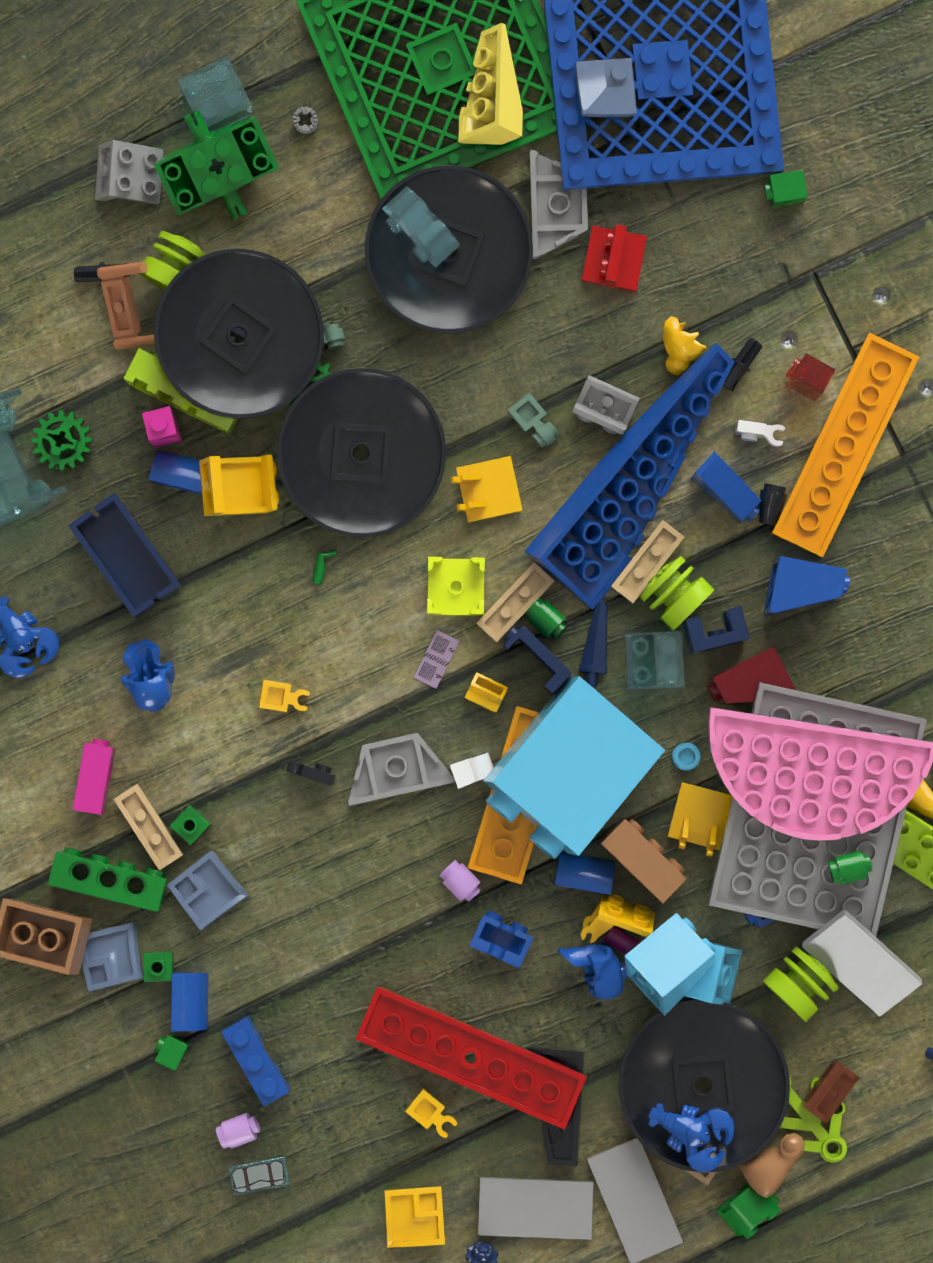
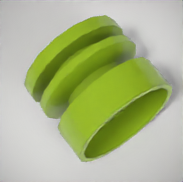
M160 231L157 237L167 246L153 243L152 248L161 257L156 259L146 256L144 262L147 264V271L139 273V275L165 291L172 279L185 266L206 254L186 238L166 231Z
M682 556L666 564L647 583L642 595L639 596L643 602L652 594L657 597L649 606L651 610L657 608L662 603L667 607L660 619L672 631L715 590L703 577L696 579L692 583L687 580L694 569L692 566L683 574L677 570L686 561Z
M795 946L791 952L799 962L795 964L788 957H785L783 960L790 971L785 974L781 970L774 968L763 979V982L806 1023L819 1010L811 998L816 994L821 999L827 1001L829 997L821 988L825 985L835 993L839 986L834 982L831 973L816 958Z

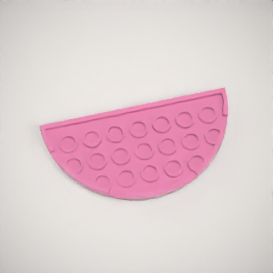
M709 708L708 736L711 754L720 778L730 794L751 816L778 832L797 838L820 841L838 840L843 837L862 834L880 826L901 811L915 796L914 793L921 785L923 779L927 777L933 763V742Z

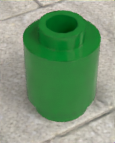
M541 598L537 599L525 612V615L529 618L528 622L547 639L551 636L556 639L567 627L563 624L566 618L548 601L544 602Z
M861 850L834 857L833 861L828 862L834 884L841 883V885L867 879L869 878L868 872L872 871L869 856H863Z

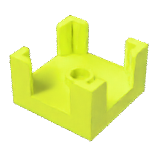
M428 557L427 615L483 616L485 558L442 559V557Z

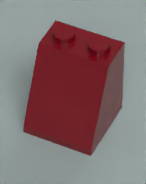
M774 647L768 648L708 679L710 685L706 687L714 702L719 701L720 705L754 703L758 682L796 690Z

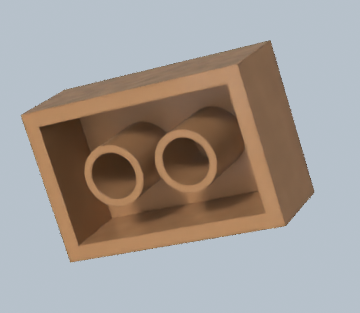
M621 818L599 843L659 902L664 903L687 880L682 875L686 870L675 859L670 858L667 860L662 855L665 851L664 848L654 839L650 838L647 841L641 835L645 830L634 819L630 818L627 821Z
M3 898L0 908V957L67 975H79L93 919L16 899Z

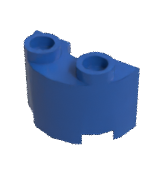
M488 910L486 915L483 914L469 946L520 968L534 937L527 934V927L514 921L510 926L501 922L503 916Z

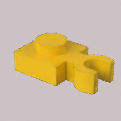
M262 679L258 707L287 712L288 704H291L299 711H306L307 706L299 705L297 699L300 695L309 696L310 692L304 689L290 692L291 684Z
M424 1088L405 1110L407 1114L427 1130L433 1123L438 1134L444 1138H447L448 1133L442 1129V1124L450 1122L454 1126L457 1125V1120L453 1116L441 1114L445 1105Z

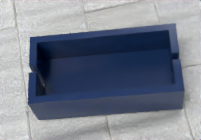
M113 493L94 507L100 514L99 516L95 517L92 512L87 511L68 526L132 616L138 619L158 605L155 599L159 598L161 601H164L183 586L120 497Z

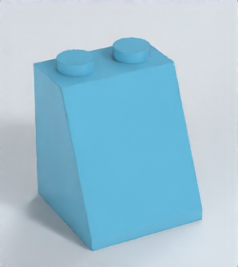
M677 913L625 955L627 976L663 1015H666L715 964V948L706 938L701 939L695 933L696 928L692 922L686 917L682 919Z
M710 942L715 948V964L684 996L712 1004H723V1002L730 1004L743 950Z

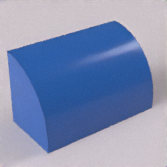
M158 450L148 480L151 483L202 495L199 460Z
M561 851L558 858L554 885L611 895L615 860L582 854L577 856Z
M174 972L172 974L171 1031L207 1030L208 972Z

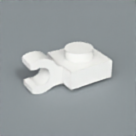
M738 420L734 434L741 435V440L757 442L758 438L764 437L771 446L780 447L783 445V441L775 440L773 432H784L785 427L779 424L766 425L765 423Z

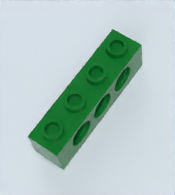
M65 847L64 852H56L48 885L155 912L161 911L169 878L163 877V871L153 868H147L146 872L135 870L136 864L119 861V865L108 863V857L92 854L91 858L80 856V850ZM79 864H84L89 869V875L85 880L79 879L75 874V869ZM106 871H112L116 875V883L112 887L106 886L103 883L102 876ZM134 877L140 878L144 883V889L141 893H134L130 889V881Z

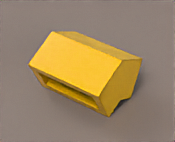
M476 672L464 698L496 713L508 687Z

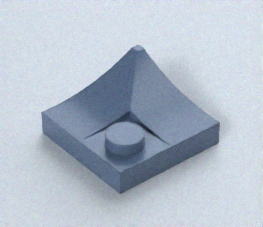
M631 58L580 61L575 63L576 84L582 116L630 117L637 114Z
M214 851L207 853L167 885L199 930L205 929L249 896Z
M137 922L89 933L82 960L88 992L144 978L139 954Z

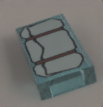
M285 1155L229 1166L234 1196L290 1185Z

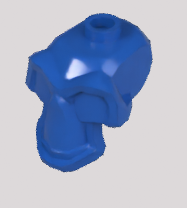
M148 639L131 643L123 655V661L128 666L130 674L123 675L121 682L133 695L137 708L149 710L150 712L159 711L165 707V704L171 698V684L175 678L173 662L160 663V649Z
M603 941L598 944L594 942L581 947L566 949L560 947L557 949L573 966L579 967L583 965L584 979L587 981L589 992L593 997L607 1000L621 994L624 989L623 980L627 979L625 966L623 963H619L611 947H607Z

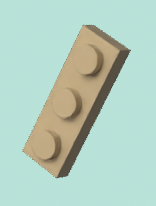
M662 520L615 580L611 588L633 604L643 592L647 583L657 574L685 537Z
M534 562L476 624L497 643L555 581Z
M139 784L113 799L159 870L184 855Z

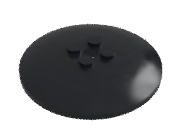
M442 165L412 173L395 184L384 195L375 208L367 228L365 259L374 289L383 303L395 315L408 324L422 330L441 334H456L476 330L493 322L514 304L529 277L533 259V240L530 225L523 208L515 196L503 184L476 169L457 165ZM447 244L454 245L457 248V255L452 259L444 258L441 254L443 246Z
M224 249L206 254L192 261L169 283L161 297L155 315V350L166 378L174 389L188 402L203 411L220 417L232 419L255 418L284 407L294 400L308 385L316 372L323 350V319L317 300L307 283L286 263L269 254L255 250ZM234 328H241L246 334L245 341L242 343L233 342L230 338V331Z
M352 368L322 377L307 387L296 398L281 425L277 443V461L285 490L296 507L307 518L322 528L337 534L351 537H373L390 533L405 526L428 506L436 494L443 477L446 462V445L443 429L434 408L417 388L401 377L386 371L371 368ZM361 444L368 449V457L364 461H358L353 457L355 446Z
M691 1000L676 1004L666 1015L658 1012L647 1020L631 1039L624 1053L619 1071L620 1103L624 1117L635 1137L650 1153L674 1167L692 1172L698 1171L690 1168L686 1160L685 1145L682 1144L681 1152H677L667 1144L672 1133L668 1132L659 1123L654 1127L648 1124L650 1120L648 1114L652 1107H656L657 1103L663 1104L664 1112L677 1113L681 1115L684 1105L698 1107L699 1112L695 1118L715 1108L729 1113L735 1128L733 1139L729 1145L724 1144L726 1138L725 1131L721 1130L720 1135L722 1139L719 1142L709 1124L707 1128L710 1133V1141L701 1147H697V1151L709 1147H717L716 1152L710 1154L711 1158H715L721 1150L725 1151L720 1165L710 1171L718 1172L737 1167L759 1154L778 1132L784 1120L789 1102L790 1079L788 1066L775 1037L752 1014L726 1002H723V1004H712L701 1000ZM700 1077H706L711 1081V1089L706 1094L699 1093L695 1088V1083Z

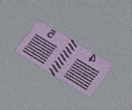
M437 630L414 678L437 688L459 640Z

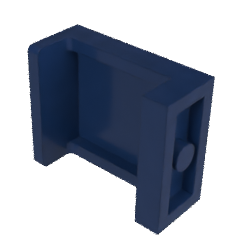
M514 626L503 638L505 642L503 649L506 652L519 641L554 674L543 686L550 695L572 674L526 627L522 626L518 630Z

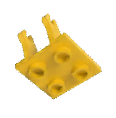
M511 456L457 467L458 477L453 476L450 478L451 484H460L464 504H458L456 507L457 511L466 512L468 523L523 511Z
M681 782L667 837L679 839L678 848L683 850L685 849L686 842L705 846L707 850L706 856L712 857L713 849L720 850L732 795Z
M602 894L600 903L592 915L584 918L581 938L584 940L586 934L591 933L590 943H593L613 926L648 937L653 933L655 912L643 904L634 905L628 903L619 895Z

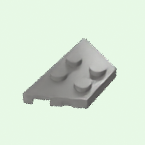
M530 150L533 259H537L588 232L587 189L563 191L560 162L546 158L535 150Z
M418 733L362 745L348 803L351 806L454 783L455 779Z

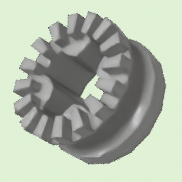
M306 106L298 108L293 115L294 127L302 134H310L315 131L318 126L316 112ZM302 114L305 117L311 115L310 121L312 125H309V127L306 124L303 126L299 125L301 122L300 116Z

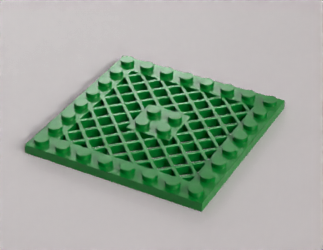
M296 0L298 9L380 199L403 178L422 169L442 165L474 168L557 133L546 23L538 0H506L510 10L499 6L501 0H495L494 4L485 0H467L473 3L469 14L455 10L458 0H453L450 7L438 3L437 0H410L406 11L393 6L395 0H389L388 4L380 0ZM416 1L429 6L425 18L411 13ZM366 4L363 14L352 11ZM372 5L385 9L381 22L367 17ZM477 5L491 10L487 22L473 17ZM434 8L447 13L443 25L429 20ZM390 12L403 17L399 29L386 24ZM497 12L510 17L506 25L508 38L520 42L517 53H511L514 70L517 63L531 67L527 80L516 76L518 84L524 86L520 95L521 105L532 111L523 114L522 137L502 145L462 144L458 142V136L447 131L452 120L459 122V116L455 115L459 102L467 105L468 98L463 97L462 94L466 84L473 82L472 78H474L476 71L473 62L479 40L466 35L470 23L483 27V31L496 26L491 23ZM341 15L336 25L334 17ZM346 16L360 20L355 32L342 28ZM452 16L465 20L461 32L457 23L448 26ZM408 19L422 24L417 36L404 31ZM514 20L521 35L510 31ZM364 23L378 28L373 40L360 35ZM426 27L438 30L423 37ZM383 30L396 35L392 47L378 42ZM341 34L352 38L348 51ZM401 37L412 41L405 44L408 53L396 49ZM357 40L370 45L366 58L353 53ZM465 42L477 46L473 57H471ZM525 45L532 61L521 57ZM375 48L389 53L384 65L371 60ZM394 55L407 60L403 72L389 67ZM351 59L363 63L359 76ZM412 63L419 79L407 74ZM368 66L381 71L377 83L364 78ZM535 71H537L543 86L531 82ZM386 73L400 78L395 90L382 85ZM405 80L418 85L414 97L400 93ZM461 84L457 94L446 90ZM363 85L374 89L370 101ZM528 88L542 93L538 105L524 100ZM422 89H424L427 97L436 94L432 105L418 100ZM379 91L393 96L388 108L375 104ZM441 95L455 100L450 112L436 107ZM548 96L550 103L543 106L545 98ZM397 98L411 103L406 116L393 111ZM415 106L429 111L424 123L411 118ZM373 110L385 114L381 126ZM434 113L447 118L443 130L429 125ZM390 116L403 121L399 134L385 129ZM408 124L422 129L417 141L403 136ZM426 131L440 136L436 148L422 143ZM384 135L396 139L392 151ZM445 138L456 142L441 149ZM401 142L414 146L410 159L396 154ZM419 149L430 153L415 160ZM395 160L404 163V165L397 167Z

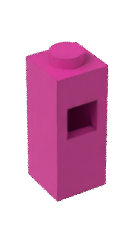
M170 406L142 413L148 440L156 449L183 442L177 416Z
M93 738L92 744L84 743L73 810L99 815L104 814L116 750L114 747H109L110 741Z

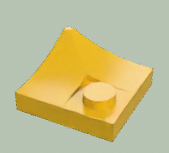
M441 1186L384 1190L387 1248L445 1244Z

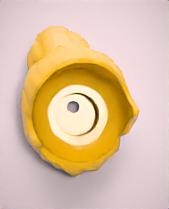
M671 316L663 326L662 341L669 355L665 365L671 374L683 375L689 369L690 362L702 356L707 347L695 340L699 335L698 332L688 333L681 331L686 326V323L679 324L678 319Z

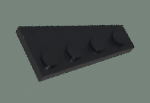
M527 1047V1050L583 1074L584 1051ZM582 1090L565 1130L541 1120L548 1164L578 1165Z

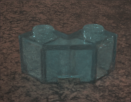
M406 186L382 208L389 217L386 223L396 234L401 231L410 239L415 246L412 251L422 263L427 260L436 268L460 244L446 225L429 211L425 202Z

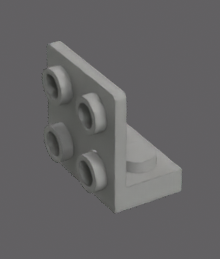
M117 140L100 144L98 149L95 200L106 202L115 198L155 205L159 204L161 180L153 164L163 158V150Z

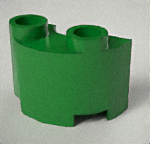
M747 1182L738 1193L729 1197L715 1211L736 1236L740 1237L743 1235L745 1239H749L759 1230L757 1225L765 1218L767 1221H770L781 1211L777 1206L780 1199L775 1193L768 1198H764Z

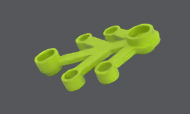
M789 1076V1103L801 1118L784 1117L779 1129L812 1131L819 1141L803 1140L805 1144L804 1151L818 1152L827 1162L835 1163L841 1161L847 1152L846 1142L840 1137L842 1115L846 1109L845 1104L842 1102L841 1110L831 1116L827 1133L821 1125V1120L801 1105L803 1101L791 1088L792 1082ZM820 1077L812 1078V1080L810 1081V1089L814 1087V1083L818 1081ZM830 1143L837 1144V1150L834 1153H830L827 1150Z

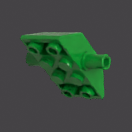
M193 111L197 121L196 124L190 113L183 118L186 120L194 140L171 152L153 165L178 216L219 197L223 199L231 220L237 219L239 216L234 208L235 206H237L241 216L248 213L237 190L239 187L279 169V166L256 116L227 125L214 132H209L201 111ZM215 158L218 162L223 161V164L220 165V169L217 171L208 168L212 165L211 160Z

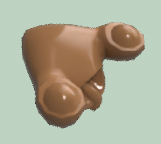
M796 1133L786 1134L781 1141L780 1148L774 1145L764 1148L755 1157L738 1166L747 1182L759 1195L768 1198L777 1191L792 1166L803 1154L805 1147L803 1138Z

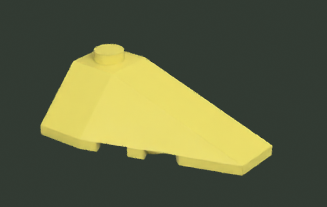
M500 23L482 31L473 62V65L476 67L473 82H468L466 91L470 93L466 107H461L459 115L458 142L462 144L502 145L522 137L523 110L506 25Z

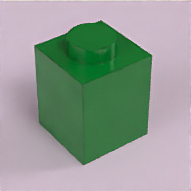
M803 170L769 176L767 184H764V195L766 201L770 200L771 208L805 203L808 195Z

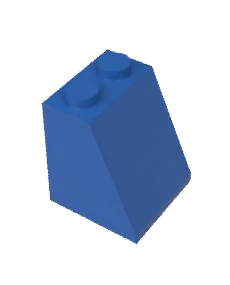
M779 556L773 561L763 615L771 616L841 598L844 593L848 592L850 577L846 576L847 569Z

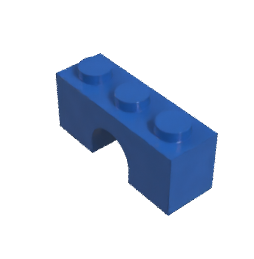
M249 1015L221 1032L263 1106L270 1104L290 1091L291 1088L277 1064L275 1065L262 1043V1038Z

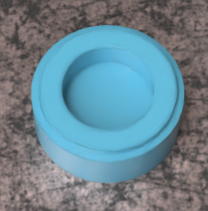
M681 743L672 752V761L680 770H692L700 762V751L694 744Z

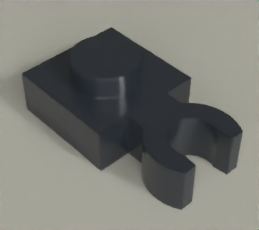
M289 760L286 770L287 772L333 786L336 775L331 774V767L318 763L313 768Z

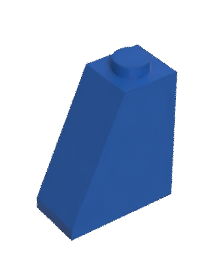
M713 452L692 475L691 479L737 522L741 523L744 519L750 522L760 511L757 505L762 500L717 453Z

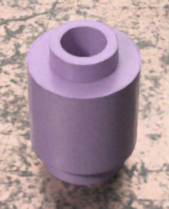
M456 860L439 875L444 880L442 883L460 902L464 898L469 902L480 891L477 886L481 882L463 863L459 864Z
M249 1113L226 1120L221 1123V1126L216 1127L217 1137L223 1149L228 1147L233 1149L257 1139V1133L260 1132V1126L256 1117H251Z

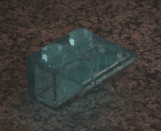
M682 631L625 634L628 690L685 687Z

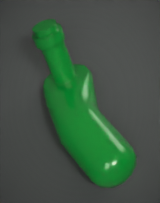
M336 550L318 553L312 578L314 584L320 585L323 583L326 572L324 559L335 557L337 555Z

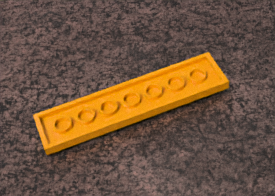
M872 333L867 334L771 533L772 535L823 558L916 366L919 356Z

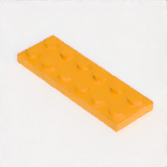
M516 706L501 758L538 715V712ZM487 804L467 868L522 885L534 845L529 836L537 827L521 813L511 823Z

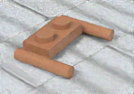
M144 261L101 267L97 270V275L102 280L101 284L113 337H115L113 345L116 350L155 346L154 334L138 336L137 334L142 331L130 278L125 277V275L145 273L147 271V264Z

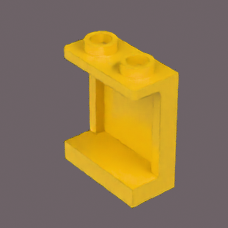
M272 454L260 457L237 458L209 456L199 460L204 516L263 514L277 510V505L279 504V493L275 488L277 468Z

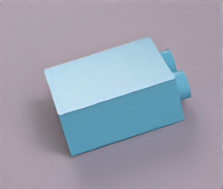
M580 676L568 677L484 778L483 782L494 790L487 798L486 803L511 823L520 813L537 827L529 836V839L551 858L556 859L562 850L568 854L579 856L664 753L665 749Z

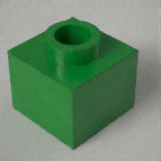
M189 805L170 827L187 843L193 845L212 824L192 805ZM187 820H192L195 823V828L192 831H188L185 828Z
M174 951L144 952V982L172 981ZM154 962L162 964L163 969L161 972L153 970Z
M169 1033L166 1038L161 1036L153 1051L158 1054L155 1061L175 1071L181 1063L190 1042L172 1033Z

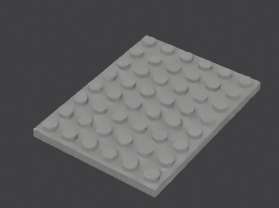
M758 682L751 714L916 740L923 739L927 722L925 718ZM732 796L707 904L815 929H820L845 909L876 937L907 805L891 819L870 831L843 837L838 840L820 841L797 838L772 829L751 816ZM860 850L863 856H869L872 865V871L868 872L869 878L844 885L833 883L828 862L833 861L834 857Z

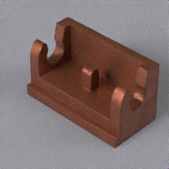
M833 1059L801 1105L827 1124L860 1077Z

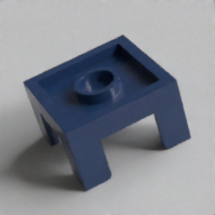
M742 606L730 608L723 613L727 633L724 632V628L707 632L708 637L705 638L699 616L683 621L682 626L689 654L716 649L750 639Z

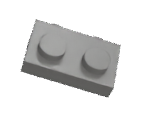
M589 375L572 412L577 414V417L584 422L592 423L593 421L602 425V428L608 433L623 435L640 398Z

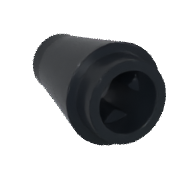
M764 483L763 489H760V499L762 500L759 511L760 523L776 524V520L787 498L785 494L786 487Z

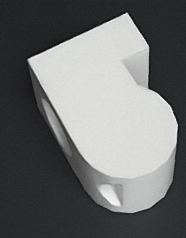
M489 753L450 765L458 789L484 779L494 768Z

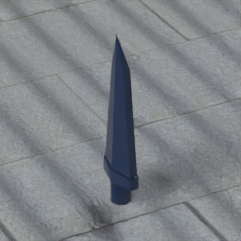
M603 598L594 608L582 661L579 666V672L587 673L586 682L594 688L597 687L598 674H607V605Z

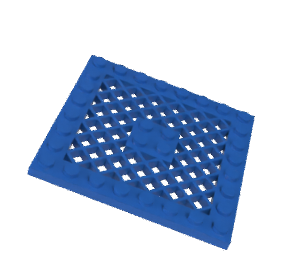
M543 0L563 191L776 174L784 171L766 0H731L726 7L718 0H705L699 8L695 7L688 0H677L678 3L671 11L660 0H647L651 4L644 13L632 4L634 0H617L623 7L616 15L605 6L608 0H602L601 2L599 0H587L596 7L589 17L577 8L582 0H576L574 4L573 0ZM735 1L738 17L729 10ZM708 3L721 12L714 21L702 12ZM681 5L693 14L687 23L674 14ZM654 7L666 16L659 25L647 16ZM626 9L639 18L632 27L620 19ZM599 11L611 20L604 30L592 20ZM574 15L584 22L577 31ZM723 16H726L735 24V27L729 34L717 25ZM696 18L708 26L701 36L690 27ZM669 19L681 28L674 38L662 29ZM641 22H644L653 30V33L647 40L635 31ZM614 24L626 32L619 42L607 33ZM586 26H589L598 34V37L592 44L580 36ZM738 28L741 44L732 37ZM711 30L723 39L717 48L705 40V37ZM684 32L696 41L690 50L688 49V40L677 41ZM657 34L665 40V42L650 43ZM629 36L639 43L632 44V53L622 46ZM602 38L614 47L607 57L595 48ZM577 42L586 49L580 58L578 57ZM726 43L739 52L732 61L719 52ZM699 45L711 54L705 63L692 54ZM619 51L626 58L632 59L635 80L634 91H636L637 102H647L640 110L636 107L637 114L628 124L618 117H607L599 127L588 116L581 115L575 63L584 61L590 53L598 60H610ZM741 56L744 72L735 65ZM714 57L726 66L720 76L708 67ZM690 62L699 68L693 77H691ZM729 70L742 79L735 88L722 79ZM702 72L714 81L707 91L695 81ZM744 83L746 98L737 92ZM717 85L729 93V96L723 103L710 94ZM693 89L702 96L695 106L686 99L693 96ZM732 97L744 106L738 116L725 107ZM674 99L668 107L658 101ZM705 99L717 108L710 118L698 109ZM677 102H680L690 111L683 120L670 111ZM650 104L662 112L656 122H653L643 113ZM747 110L749 126L740 119ZM720 112L732 121L725 131L713 122ZM693 114L705 123L698 133L686 124ZM665 116L677 125L671 135L658 126ZM638 118L650 127L643 137L631 128ZM610 121L622 129V132L616 139H613L603 130ZM735 124L747 133V136L741 143L728 134ZM586 125L595 132L588 141ZM707 127H710L720 136L713 146L701 137ZM680 129L693 138L686 147H683L674 139V136ZM653 131L665 140L658 150L646 141ZM626 133L638 142L631 152L618 143ZM598 135L610 144L603 154L591 145ZM751 137V146H744ZM723 139L732 146L716 148ZM695 142H698L702 147L705 148L701 150H689ZM668 144L677 150L675 152L661 153ZM640 146L650 152V154L634 155ZM613 148L623 155L607 157ZM588 152L591 153L595 158H589Z

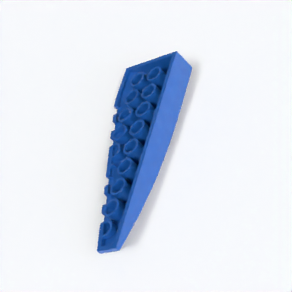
M716 343L633 424L524 551L544 571L591 610L609 591L612 584L632 560L628 556L635 545H640L644 537L642 533L648 521L653 520L660 498L665 497L686 457L683 455L689 443L694 442L698 434L695 432L702 418L707 417L711 409L709 405L714 395L719 394L735 363Z

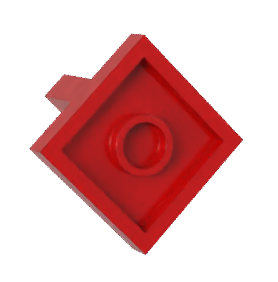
M616 224L615 229H608L592 225L581 282L636 292L647 236L626 232L627 226Z

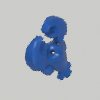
M7 596L0 597V647H2L5 641L7 643L0 656V667L6 675L12 678H24L32 674L36 668L35 666L21 668V664H29L31 661L28 658L14 655L15 651L20 653L29 652L34 639H38L35 654L36 658L40 657L41 651L43 649L46 650L44 658L40 661V664L44 665L57 656L60 649V640L52 629L46 627L30 628L29 625L38 623V620L29 611H25L18 617L12 609L7 607L10 599Z
M657 1103L656 1107H652L648 1114L650 1119L648 1124L654 1127L659 1123L668 1132L672 1133L667 1144L677 1152H681L682 1144L685 1145L686 1160L690 1168L700 1173L716 1169L722 1162L725 1151L721 1150L715 1158H711L710 1154L716 1152L717 1147H709L697 1151V1147H701L710 1141V1133L707 1128L709 1124L719 1142L722 1139L720 1135L721 1130L725 1131L726 1138L724 1144L729 1145L735 1130L733 1119L729 1113L715 1108L695 1118L699 1112L698 1107L684 1105L681 1115L677 1113L664 1112L663 1104Z

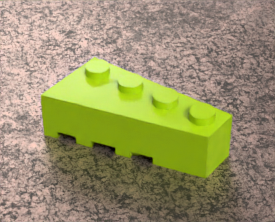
M138 348L124 376L125 381L131 387L229 435L231 434L238 419L210 414L188 402L174 389L166 378L158 361L157 354L152 351L148 353Z

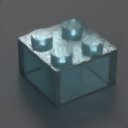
M228 56L177 80L192 113L196 110L201 111L209 132H214L254 114L253 107Z

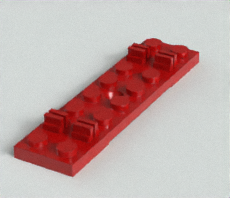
M377 986L356 1036L358 1041L564 1130L587 1078L585 1074L380 986ZM472 1052L476 1055L474 1063L466 1061L465 1056L467 1053Z

